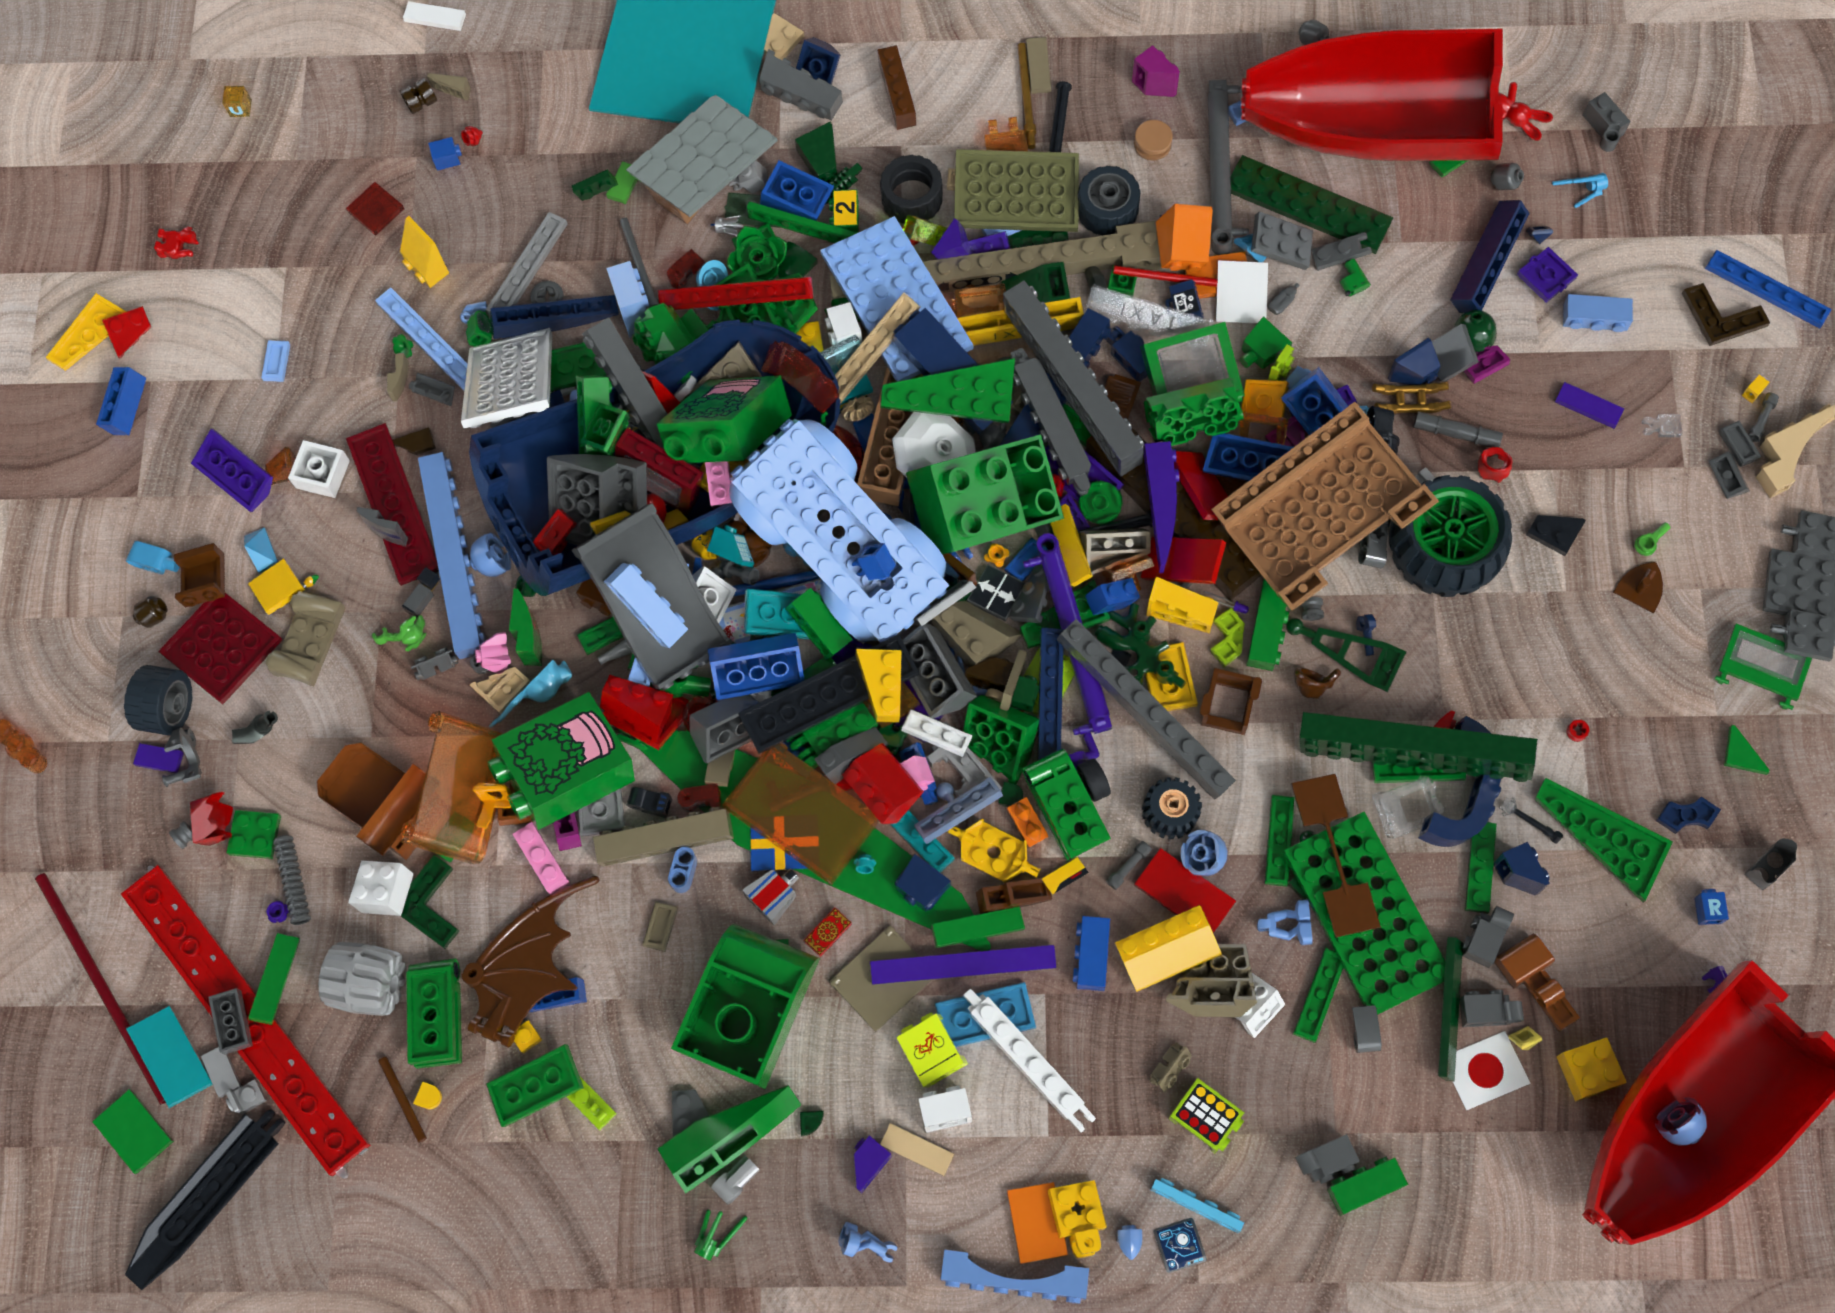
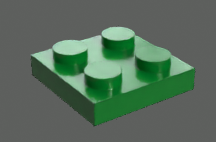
M235 810L230 832L232 837L229 838L226 853L230 856L273 859L275 851L273 840L278 836L281 815Z

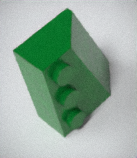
M980 695L968 704L963 732L972 735L968 748L980 759L984 758L992 764V769L998 774L1001 772L1009 779V783L1016 785L1023 773L1022 768L1026 767L1031 759L1040 719L1012 707L1007 711L1000 709L1001 702Z

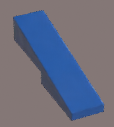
M578 977L568 979L577 986V990H563L551 993L538 1001L528 1013L587 1002L584 979Z

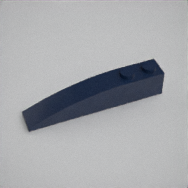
M615 295L490 308V322L494 339L515 337L547 328L554 332L619 315Z

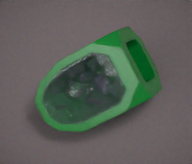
M478 310L470 316L467 322L468 328L466 329L468 343L473 347L490 343L493 336L489 317L485 312Z

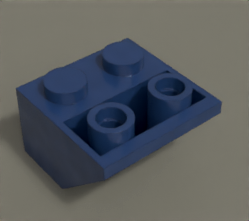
M1528 842L1503 852L1494 862L1497 873L1503 884L1532 895H1538L1550 884L1547 870L1541 867L1537 860L1538 854L1534 847H1530Z

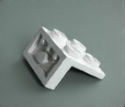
M1252 973L1257 1004L1241 1017L1235 1018L1241 1021L1247 1033L1255 1038L1284 1007L1285 1003L1277 989Z

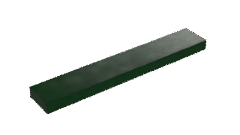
M1448 937L1438 1076L1445 1081L1455 1082L1463 942L1456 937Z

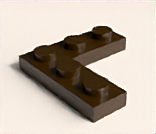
M1704 283L1686 288L1682 292L1709 346L1768 327L1770 324L1761 305L1722 318Z

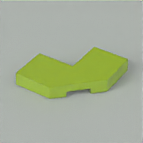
M1231 607L1213 621L1226 638L1212 647L1210 652L1223 667H1226L1241 656L1245 623Z

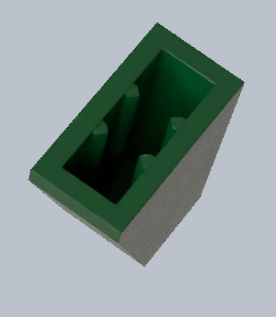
M831 121L795 139L796 150L814 177L828 183L837 175L834 134Z

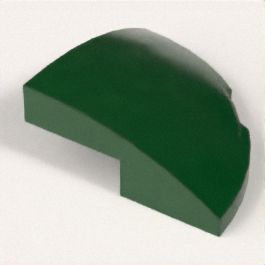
M788 241L786 257L779 266V278L800 273L804 278L818 264V259L802 247Z

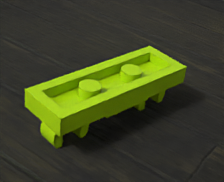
M580 1077L584 1088L567 1096V1098L598 1130H601L617 1113Z

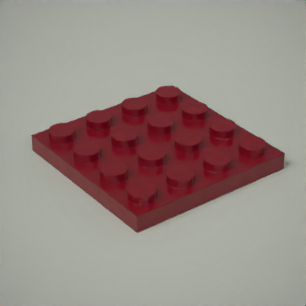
M225 593V597L204 602L158 652L179 670L184 671L190 679L223 705L283 639Z

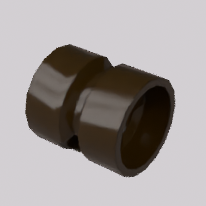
M425 78L416 81L414 87L407 86L400 90V94L412 114L422 110L423 105L429 106L437 102V98Z

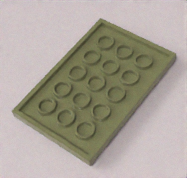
M956 149L954 218L960 222L963 228L1078 232L1079 153Z

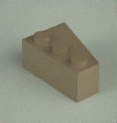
M1144 528L1080 531V540L1092 576L1103 570L1111 569L1118 564L1126 563L1151 553V533Z

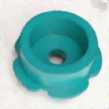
M859 855L854 860L855 870L861 874L872 873L876 861L870 855Z

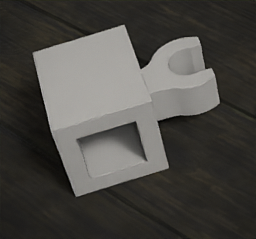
M755 160L734 178L728 186L733 185L735 191L744 187L752 194L758 192L765 187L768 181L767 170Z

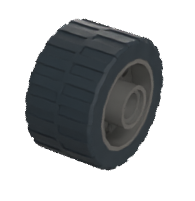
M1111 165L1097 167L1083 177L1078 191V217L1088 231L1090 230L1096 235L1115 234L1116 226L1135 223L1141 194L1139 183L1129 171Z
M146 665L137 669L127 685L124 696V714L131 728L138 731L170 736L173 730L182 728L188 719L193 699L191 681L188 675L182 670Z

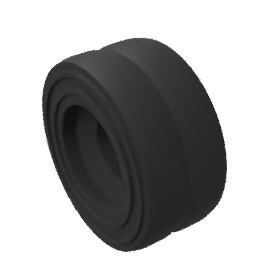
M1090 759L1077 766L1078 775L1093 802L1111 794L1108 780L1096 759Z

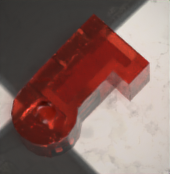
M692 249L678 259L667 271V277L673 288H683L687 284V280L694 276L705 264V261Z
M718 784L685 788L677 796L679 805L687 812H692L698 807H722Z

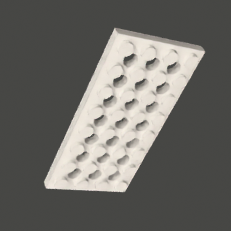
M550 328L469 348L461 415L463 428H477L484 423H497L504 418L512 416L517 418L528 412H541L549 408L552 333Z

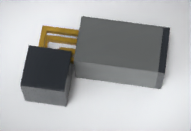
M426 567L417 577L420 583L402 605L405 612L416 616V619L434 597L432 591L440 580L435 572Z

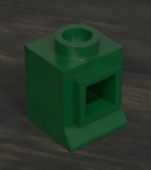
M1029 675L1019 676L1011 707L1033 713V707L1040 688L1035 677Z

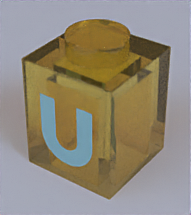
M224 86L222 104L229 116L250 117L252 99L244 86Z

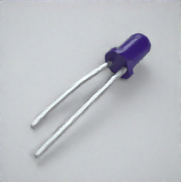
M1204 592L1234 604L1235 606H1231L1217 601L1220 604L1234 608V611L1244 614L1249 611L1248 606L1240 604L1238 601L1234 603L1218 595Z

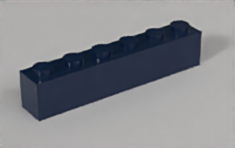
M1521 200L1498 202L1450 299L1459 313H1465L1470 310L1482 311L1530 214Z

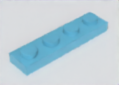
M1161 1178L1160 1181L1155 1179L1150 1189L1151 1191L1236 1233L1241 1232L1244 1222L1240 1221L1239 1215L1228 1210L1224 1213L1217 1209V1204L1209 1200H1205L1203 1203L1195 1199L1196 1194L1186 1189H1183L1181 1192L1173 1188L1174 1183L1164 1178Z

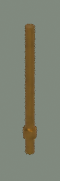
M1019 43L1018 55L1025 115L1024 134L1027 136L1028 149H1035L1036 125L1033 123L1025 43Z

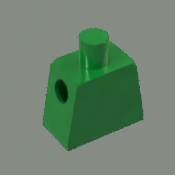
M1262 317L1243 341L1242 351L1245 354L1239 360L1246 368L1255 362L1260 368L1264 369L1276 362L1287 344L1292 346V342L1265 317Z

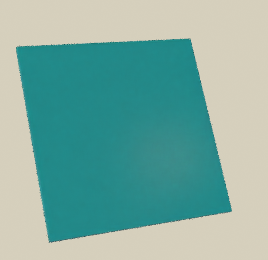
M617 0L589 111L681 123L710 97L717 95L749 118L776 0Z

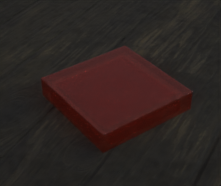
M376 182L346 208L352 217L375 236L405 209L398 200Z

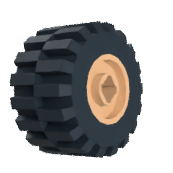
M1167 777L1164 782L1160 779L1156 782L1155 786L1152 785L1142 805V810H1144L1142 817L1146 819L1145 825L1152 827L1151 832L1153 834L1158 832L1160 833L1159 837L1164 838L1167 835L1168 839H1174L1175 835H1177L1179 839L1184 836V833L1186 835L1189 834L1192 828L1195 827L1201 814L1202 802H1199L1200 794H1195L1196 788L1194 786L1189 787V782L1186 780L1182 783L1179 782L1180 778L1175 777L1174 781H1171V778Z

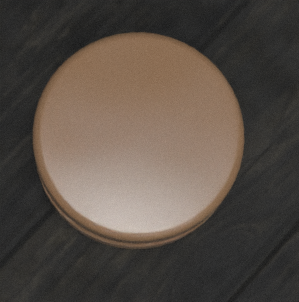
M1159 120L1143 122L1135 132L1134 147L1136 152L1147 160L1154 161L1164 158L1171 150L1172 131L1166 123Z

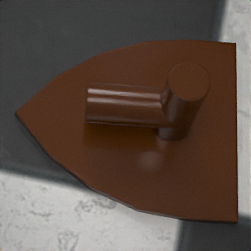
M1645 563L1630 570L1620 580L1613 593L1654 614L1663 592L1662 575L1657 563Z

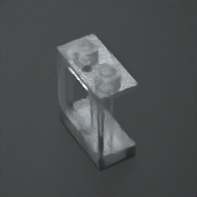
M1420 776L1416 781L1372 795L1387 838L1395 839L1421 829L1426 818L1423 817L1408 822L1400 804L1402 796L1423 789L1431 813L1436 812L1443 816L1444 808L1442 803L1436 798L1435 792L1437 790L1432 779L1427 776Z

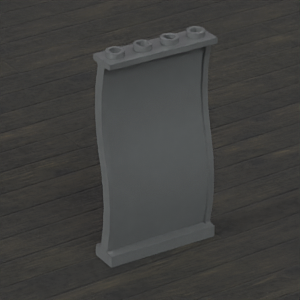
M652 503L643 506L572 549V552L580 560L598 588L624 639L651 681V686L654 689L666 690L674 685L673 681L678 677L682 679L690 675L692 668L697 665L701 667L709 663L707 649L730 645L733 641L727 637L708 607L682 554L656 514L657 510ZM622 563L637 566L642 572L640 576L655 586V593L659 597H664L671 606L669 608L671 611L678 613L685 620L683 624L688 630L670 648L661 646L604 583Z

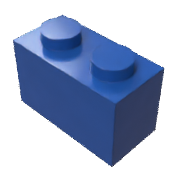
M1133 578L1101 584L1085 595L1093 615L1127 608L1141 598Z

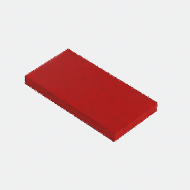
M1176 451L1177 460L1174 462V469H1178L1179 480L1202 519L1218 520L1211 509L1225 500L1228 495L1214 474L1203 472L1206 461L1205 457L1200 452Z
M1152 537L1151 553L1146 556L1141 578L1155 581V578L1159 577L1168 582L1215 584L1226 542L1221 539L1172 538L1164 573H1159L1155 538Z
M1162 848L1159 849L1134 884L1135 887L1175 915L1200 905L1213 934L1236 903L1235 899L1202 876L1192 874L1189 869L1183 866L1182 862Z

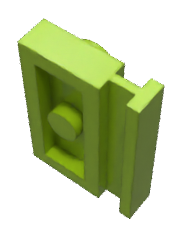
M1288 344L1285 346L1277 358L1275 366L1271 367L1268 380L1280 381L1282 377L1286 378L1292 369L1291 365L1295 359L1292 356L1293 347Z

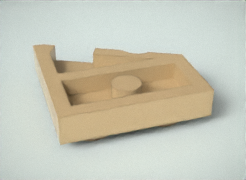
M773 13L764 47L765 55L770 49L775 52V57L783 60L804 38V31Z
M512 667L501 674L496 673L488 676L489 679L478 683L475 681L470 684V687L498 713L502 714L509 703L531 681L516 667Z

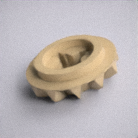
M855 397L854 400H848V404L843 405L841 414L846 421H859L872 413L874 403L870 397Z

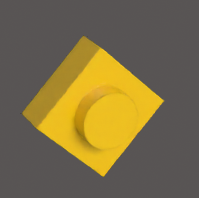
M529 1020L519 1026L514 1039L515 1044L523 1054L542 1041V1038Z

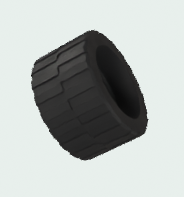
M920 155L900 156L892 160L890 164H887L881 174L882 205L890 218L895 216L899 223L905 225L914 219L919 225L920 223L927 222L939 212L943 201L941 173L937 166L928 158L926 159ZM911 180L920 181L930 188L926 195L914 200L900 198L893 191L899 184Z

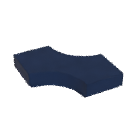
M1703 797L1689 805H1679L1669 801L1656 819V822L1675 834L1681 828L1689 825H1698L1708 829L1721 809Z

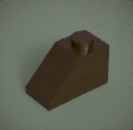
M992 657L967 668L964 675L970 685L986 690L990 688L997 689L1004 693L1014 663L1006 658Z

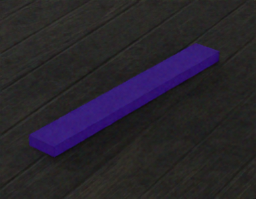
M1054 945L878 960L870 961L873 985L1056 968Z

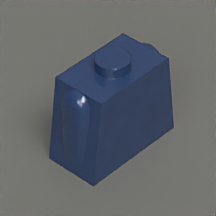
M914 854L907 867L896 879L895 887L898 892L904 895L903 899L909 905L914 906L916 904L926 912L931 910L942 895L951 887V880Z

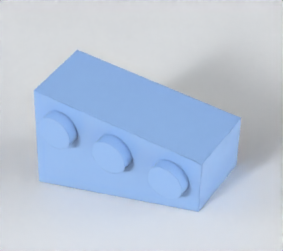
M628 261L606 269L629 338H631L632 334H635L634 322L639 316L641 319L646 316L644 312L646 307H649V302L646 294L642 295L645 293L642 282H637L641 280L637 268L633 269L631 262Z

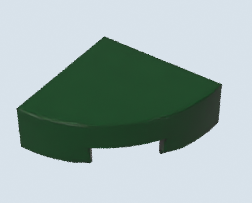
M824 1111L800 1112L801 1137L814 1133L820 1127L824 1118Z

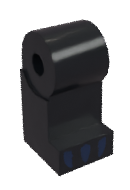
M632 787L626 806L643 813L667 818L672 798L669 793H657Z

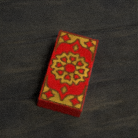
M834 908L803 941L821 957L852 925V922L837 908Z

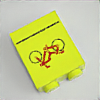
M933 1012L923 1016L920 1019L922 1022L918 1025L913 1026L911 1024L901 1030L902 1034L896 1037L922 1086L927 1088L968 1064L965 1057L957 1051L941 1022L943 1019L942 1015L933 1014Z

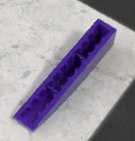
M1171 441L1144 444L1143 451L1159 573H1164L1176 517V482H1179V471L1174 469V462H1176L1177 458L1176 450L1171 447Z

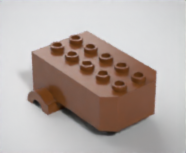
M362 743L345 745L317 780L318 797L329 807L362 829L356 836L359 840L382 856L385 855L388 849H391L406 861L448 807L433 792L440 784L438 780L426 774L415 764H412L408 771L404 773Z

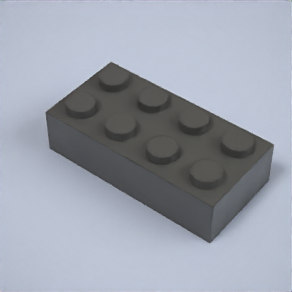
M236 988L210 996L209 1002L220 1053L226 1055L253 1046L242 991Z

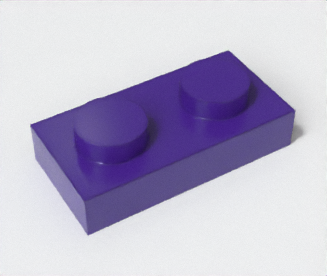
M1006 231L968 240L972 254L1010 249Z

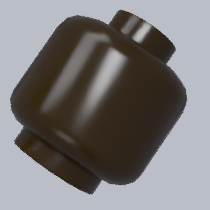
M148 596L134 605L133 619L137 624L151 628L166 619L168 609L161 598Z

